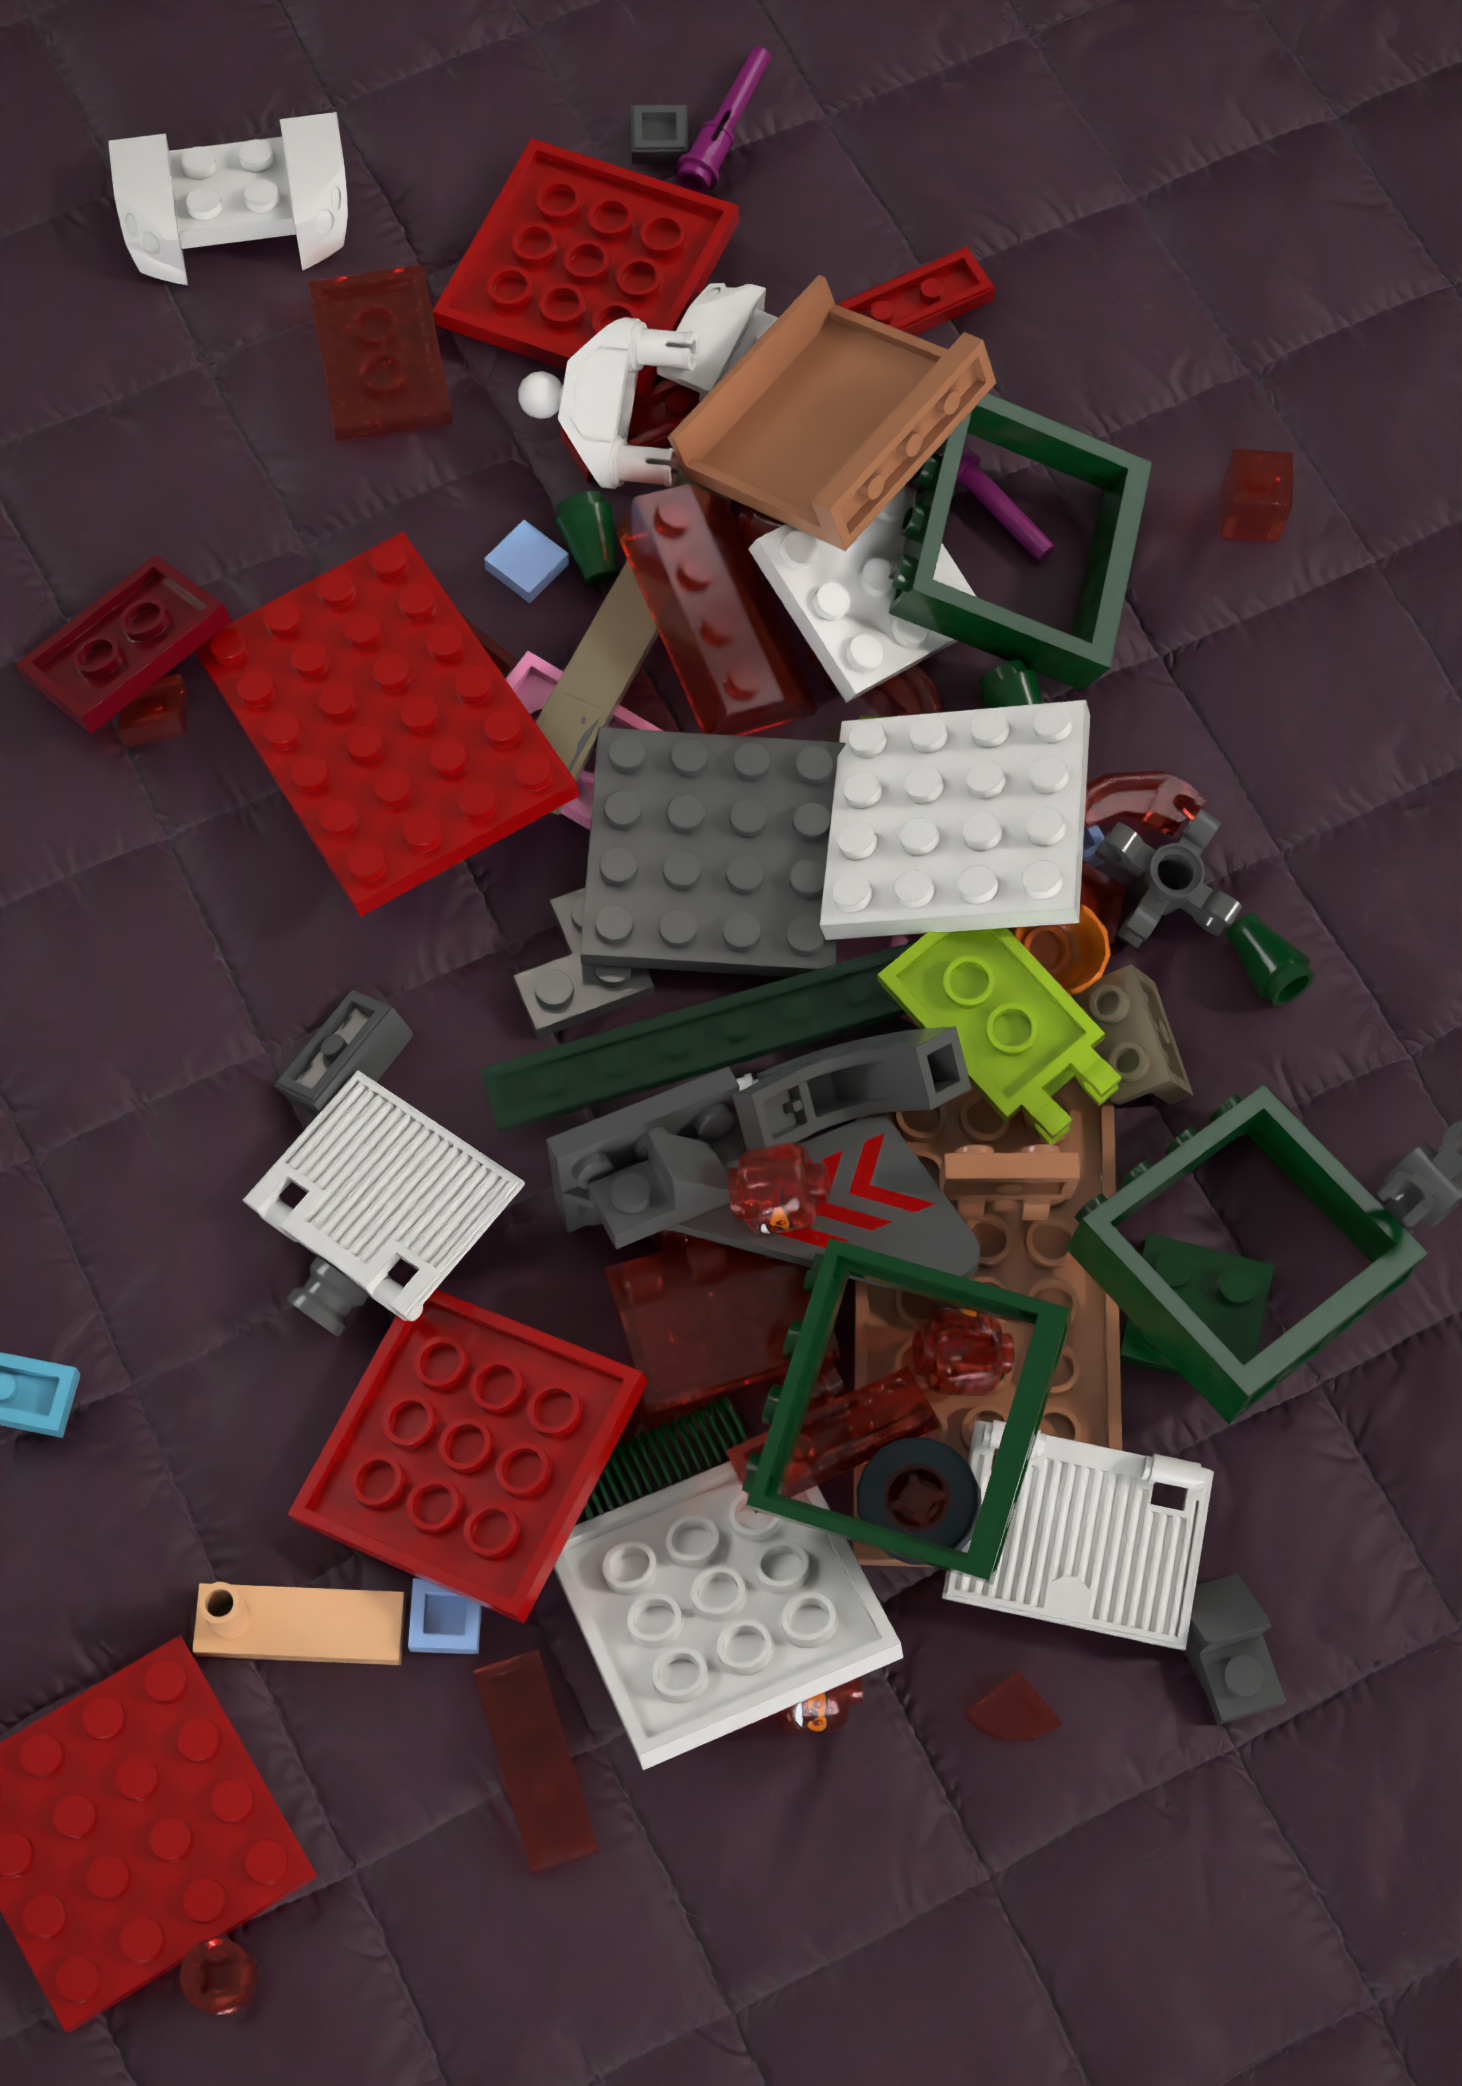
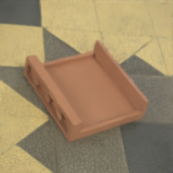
M818 275L690 414L681 421L677 428L668 436V439L687 479L846 551L997 382L983 339L964 332L949 349L943 348L836 305L826 277Z

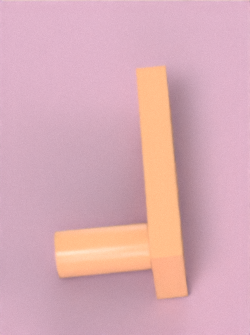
M225 1582L199 1583L192 1652L196 1657L401 1665L406 1596L404 1592L230 1585Z

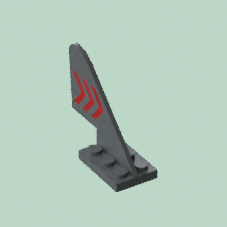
M728 1066L546 1139L557 1213L568 1233L587 1225L595 1226L602 1224L590 1201L588 1184L649 1160L646 1132L656 1130L710 1143L738 1192V1200L667 1229L810 1268L816 1253L824 1255L829 1238L967 1279L973 1276L979 1266L980 1246L976 1236L885 1113L869 1115L766 1158L749 1157L733 1099V1094L739 1092L740 1087ZM783 1187V1207L789 1215L792 1226L794 1227L798 1218L799 1220L795 1227L796 1231L776 1233L780 1229L771 1225V1217L776 1209L781 1208V1188ZM766 1222L769 1231L773 1234L761 1233L759 1226ZM849 1275L850 1279L858 1280L861 1282L869 1283L884 1288L896 1289L873 1281Z

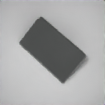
M352 990L274 1086L283 1095L317 1117L357 1070L377 1082L409 1043L413 1036L412 1030L392 1006Z

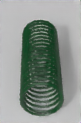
M720 1396L717 1404L710 1400L708 1409L700 1405L698 1413L690 1409L688 1413L689 1418L681 1413L679 1422L671 1417L669 1426L664 1422H661L659 1430L652 1426L650 1436L645 1431H641L640 1440L632 1435L630 1444L622 1439L620 1443L621 1449L617 1445L615 1446L609 1461L621 1482L629 1502H633V1497L624 1479L616 1452L623 1462L639 1498L643 1497V1493L632 1470L626 1448L639 1470L648 1493L652 1494L653 1489L641 1464L636 1444L649 1466L658 1489L662 1490L663 1487L650 1458L645 1439L658 1460L666 1482L672 1485L673 1481L660 1454L655 1434L667 1454L677 1480H682V1474L669 1448L664 1429L676 1448L687 1476L691 1477L692 1471L678 1442L674 1425L685 1442L696 1470L701 1472L702 1467L688 1438L684 1421L694 1436L705 1465L709 1468L711 1467V1460L697 1432L693 1416L701 1426L710 1451L717 1463L720 1464L721 1457L706 1426L703 1412L711 1422L718 1443L727 1459H730L731 1453L716 1423L713 1408L721 1418L734 1452L739 1455L741 1452L740 1448L747 1452L749 1446L737 1413L726 1396ZM731 1416H732V1418H733V1420H734V1422H735V1424H736V1426H737V1428H738V1431H739V1433H740V1436H739V1434H738V1432H737V1430H736V1428H735V1426H734V1424H733V1422H732ZM607 1462L603 1472L618 1505L621 1507L624 1503ZM600 1475L597 1484L608 1509L611 1511L614 1507ZM593 1489L591 1497L599 1515H603L604 1511ZM587 1501L582 1513L587 1520H591L594 1518V1515Z

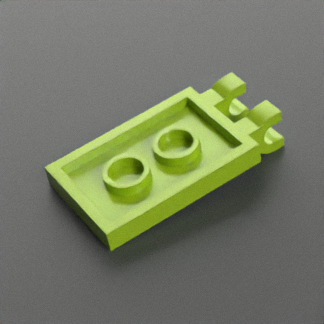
M1008 928L952 932L929 931L877 974L878 983L920 1029L956 1026L970 1084L1006 1123L1018 1112L1022 1111L1036 1133L1048 1145H1055L1070 1132L1069 1125L1073 1119L1051 1097L1074 1077H1076L1083 1090L1098 1107L1119 1089L1117 1084L1121 1081L1122 1077L1093 1049L1103 1041L1105 1033Z

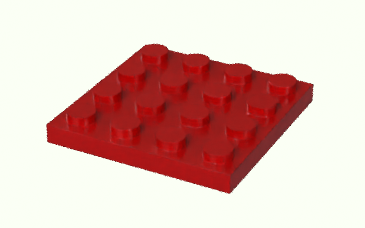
M531 138L432 311L435 326L566 370L567 361L598 332L617 319L624 317L638 318L641 322L646 323L648 329L676 331L689 306L703 291L740 221L739 205ZM644 365L643 369L638 372L635 394L646 397L658 375V366Z
M435 1289L424 1302L423 1311L415 1321H404L397 1315L395 1316L287 1515L301 1526L525 1624L649 1381L640 1370Z
M181 1635L0 1742V1910L65 2032L71 2033L318 1878L307 1855Z

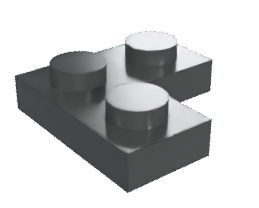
M586 887L550 900L552 915L569 955L513 975L516 990L537 1039L654 996V984L647 968L581 964L580 951Z

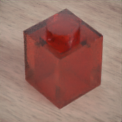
M1233 449L1221 485V538L1280 541L1293 506V453Z

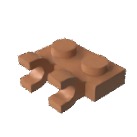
M1048 1144L1028 1146L1023 1148L1021 1153H994L992 1147L985 1145L963 1146L956 1149L954 1153L944 1154L939 1173V1188L948 1200H957L955 1209L964 1221H982L986 1200H1022L1020 1206L1021 1220H1047L1052 1199H1072L1080 1180L1079 1152H1061L1059 1147Z

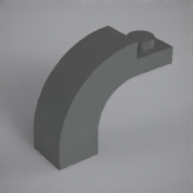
M953 1026L894 1032L815 1051L758 1073L759 1082L733 1094V1099L748 1156L769 1157L815 1132L838 1123L887 1112L933 1110L972 1088L957 1028Z

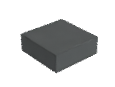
M631 105L632 164H676L682 155L688 153L687 105Z

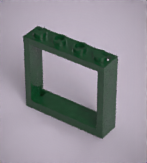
M987 393L912 477V484L917 485L918 489L915 501L907 508L900 526V535L906 537L903 553L899 554L888 577L893 580L892 587H894L888 614L1009 662L1021 659L1024 661L1027 669L1034 670L1039 674L1083 691L1111 667L1152 462ZM967 433L1102 489L1072 635L933 580Z
M1262 1085L1243 1100L1237 1094L1228 1098L1211 1115L1209 1119L1211 1124L1200 1132L1193 1126L1183 1131L1165 1150L1167 1156L1157 1164L1153 1165L1149 1160L1138 1164L1121 1181L1119 1185L1121 1190L1109 1199L1101 1193L1088 1201L1074 1217L1079 1222V1225L1066 1247V1250L1228 1424L1233 1422L1404 1285L1428 1254L1265 1085ZM1244 1132L1372 1263L1245 1365L1235 1357L1115 1229Z
M829 1238L824 1255L816 1253L811 1270L807 1269L803 1292L811 1294L804 1320L794 1318L785 1339L783 1358L789 1359L791 1362L783 1386L773 1384L764 1406L762 1424L770 1426L763 1451L761 1453L753 1450L745 1467L748 1471L742 1491L749 1492L746 1505L760 1513L993 1585L1071 1323L1070 1308ZM849 1275L1034 1329L967 1553L781 1495Z

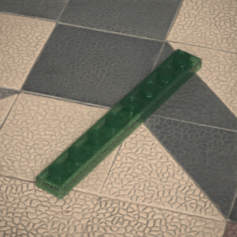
M918 940L480 1068L496 1128L499 1134L723 1069L727 1066H733L907 1015L878 983L877 974Z

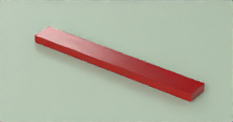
M966 246L836 305L916 336L994 301L996 288L970 249ZM667 379L651 386L646 397L635 394L627 439L628 445L662 449L671 446L668 436L701 402L699 401L700 393ZM560 427V438L587 483L594 481L595 478L583 462L563 427Z

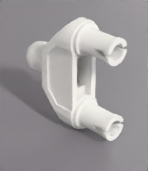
M624 317L617 319L598 332L567 361L563 385L553 374L544 371L531 373L524 378L518 389L520 406L529 416L538 419L550 418L559 411L558 421L583 462L602 488L616 489L617 486H622L625 481L665 485L666 487L673 488L678 476L677 474H671V469L679 470V462L673 448L662 449L628 445L627 439L638 372L643 369L644 365L693 371L697 359L691 358L690 353L698 354V335L693 331L677 332L648 329L646 323L641 322L638 318Z

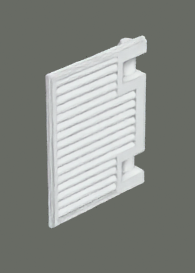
M357 1070L243 1201L271 1226L292 1241L299 1242L366 1290L370 1297L402 1320L415 1321L423 1311L424 1302L523 1188L525 1183ZM291 1182L307 1192L306 1196L294 1209L284 1203L279 1197ZM400 1258L418 1270L405 1287L395 1282L388 1275V1272Z
M994 1420L993 1423L975 1421L968 1463L981 1489V1504L992 1472L991 1465L994 1450L999 1448L1006 1422ZM1039 1429L993 1585L947 1571L942 1599L1185 1651L1214 1471L1201 1467V1463L1153 1454L1152 1457L1049 1436L1040 1433L1041 1429ZM1155 1482L1186 1488L1182 1511L1151 1504ZM971 1540L961 1550L962 1552H968Z

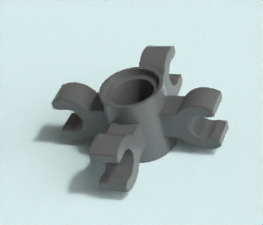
M1200 809L1195 818L1187 823L1175 843L1164 845L1157 851L1145 844L1134 830L1123 823L1117 822L1112 831L1107 833L1095 854L1107 864L1124 869L1134 876L1132 890L1137 904L1117 931L1116 938L1136 950L1141 942L1146 941L1161 915L1171 914L1179 908L1193 916L1196 923L1204 930L1217 937L1222 933L1225 926L1227 928L1231 926L1243 906L1228 894L1213 890L1203 883L1205 869L1200 858L1202 851L1220 827V821ZM1157 869H1163L1173 874L1178 882L1179 890L1166 887L1160 881Z
M1462 1119L1452 1124L1446 1130L1442 1146L1436 1151L1427 1142H1424L1407 1155L1383 1180L1385 1184L1377 1192V1195L1383 1200L1379 1203L1411 1236L1414 1226L1420 1220L1428 1229H1431L1462 1202ZM1388 1198H1393L1391 1201H1384Z

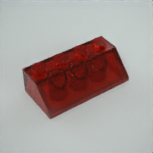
M691 484L634 497L616 533L702 733L742 736L815 715L818 708L726 499Z

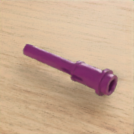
M755 46L751 49L714 119L703 123L689 153L682 155L676 163V179L681 187L705 194L717 185L719 181L718 169L735 142V136L732 131L771 61L770 53L760 46ZM724 123L725 125L722 128V131L720 132L717 140L713 141L721 124Z
M964 443L955 486L963 483L1037 562L1045 560L1054 551L1055 545L979 467L981 458L974 454Z

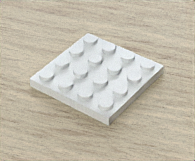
M1086 700L842 721L839 742L846 743L837 759L820 927L825 939L833 940L922 934L929 931L952 932L1079 923L1090 713Z
M796 1446L781 1495L830 1510ZM760 1448V1449L755 1450V1451H758V1452H761V1453H762L763 1448ZM751 1453L575 1525L553 1567L643 1770L903 1658L901 1642L846 1539L757 1512L746 1505L749 1492L742 1491V1487L748 1471L745 1467Z

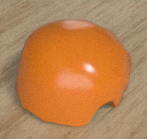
M1080 904L1079 923L1012 927L1011 933L1070 996L1083 992L1099 980L1111 955L1107 929L1093 911Z

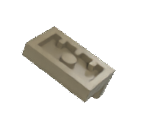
M1130 964L1102 976L1083 992L1076 994L1078 1005L1105 1033L1103 1041L1093 1049L1122 1077L1121 1081L1117 1084L1119 1087L1118 1091L1110 1097L1112 1102L1121 1105L1152 1093L1172 1105L1194 1096L1159 992L1152 979Z

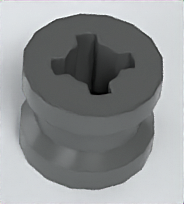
M317 1256L309 1266V1279L303 1287L293 1288L286 1297V1300L339 1338L347 1327L346 1316L353 1307L363 1306L369 1294Z

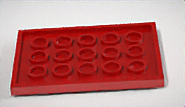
M404 531L229 623L212 636L207 643L194 651L199 662L359 917L366 915L580 796L576 780Z

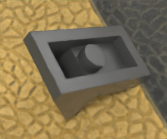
M649 1130L646 1132L649 1160L588 1184L590 1201L616 1249L738 1200V1192L710 1143Z
M1238 1573L1196 1585L1187 1638L1217 1725L1276 1708L1286 1702L1263 1637L1272 1625L1268 1616Z

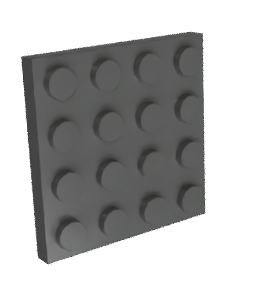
M599 727L580 951L581 964L834 980L837 939H825L820 927L837 759L846 743Z

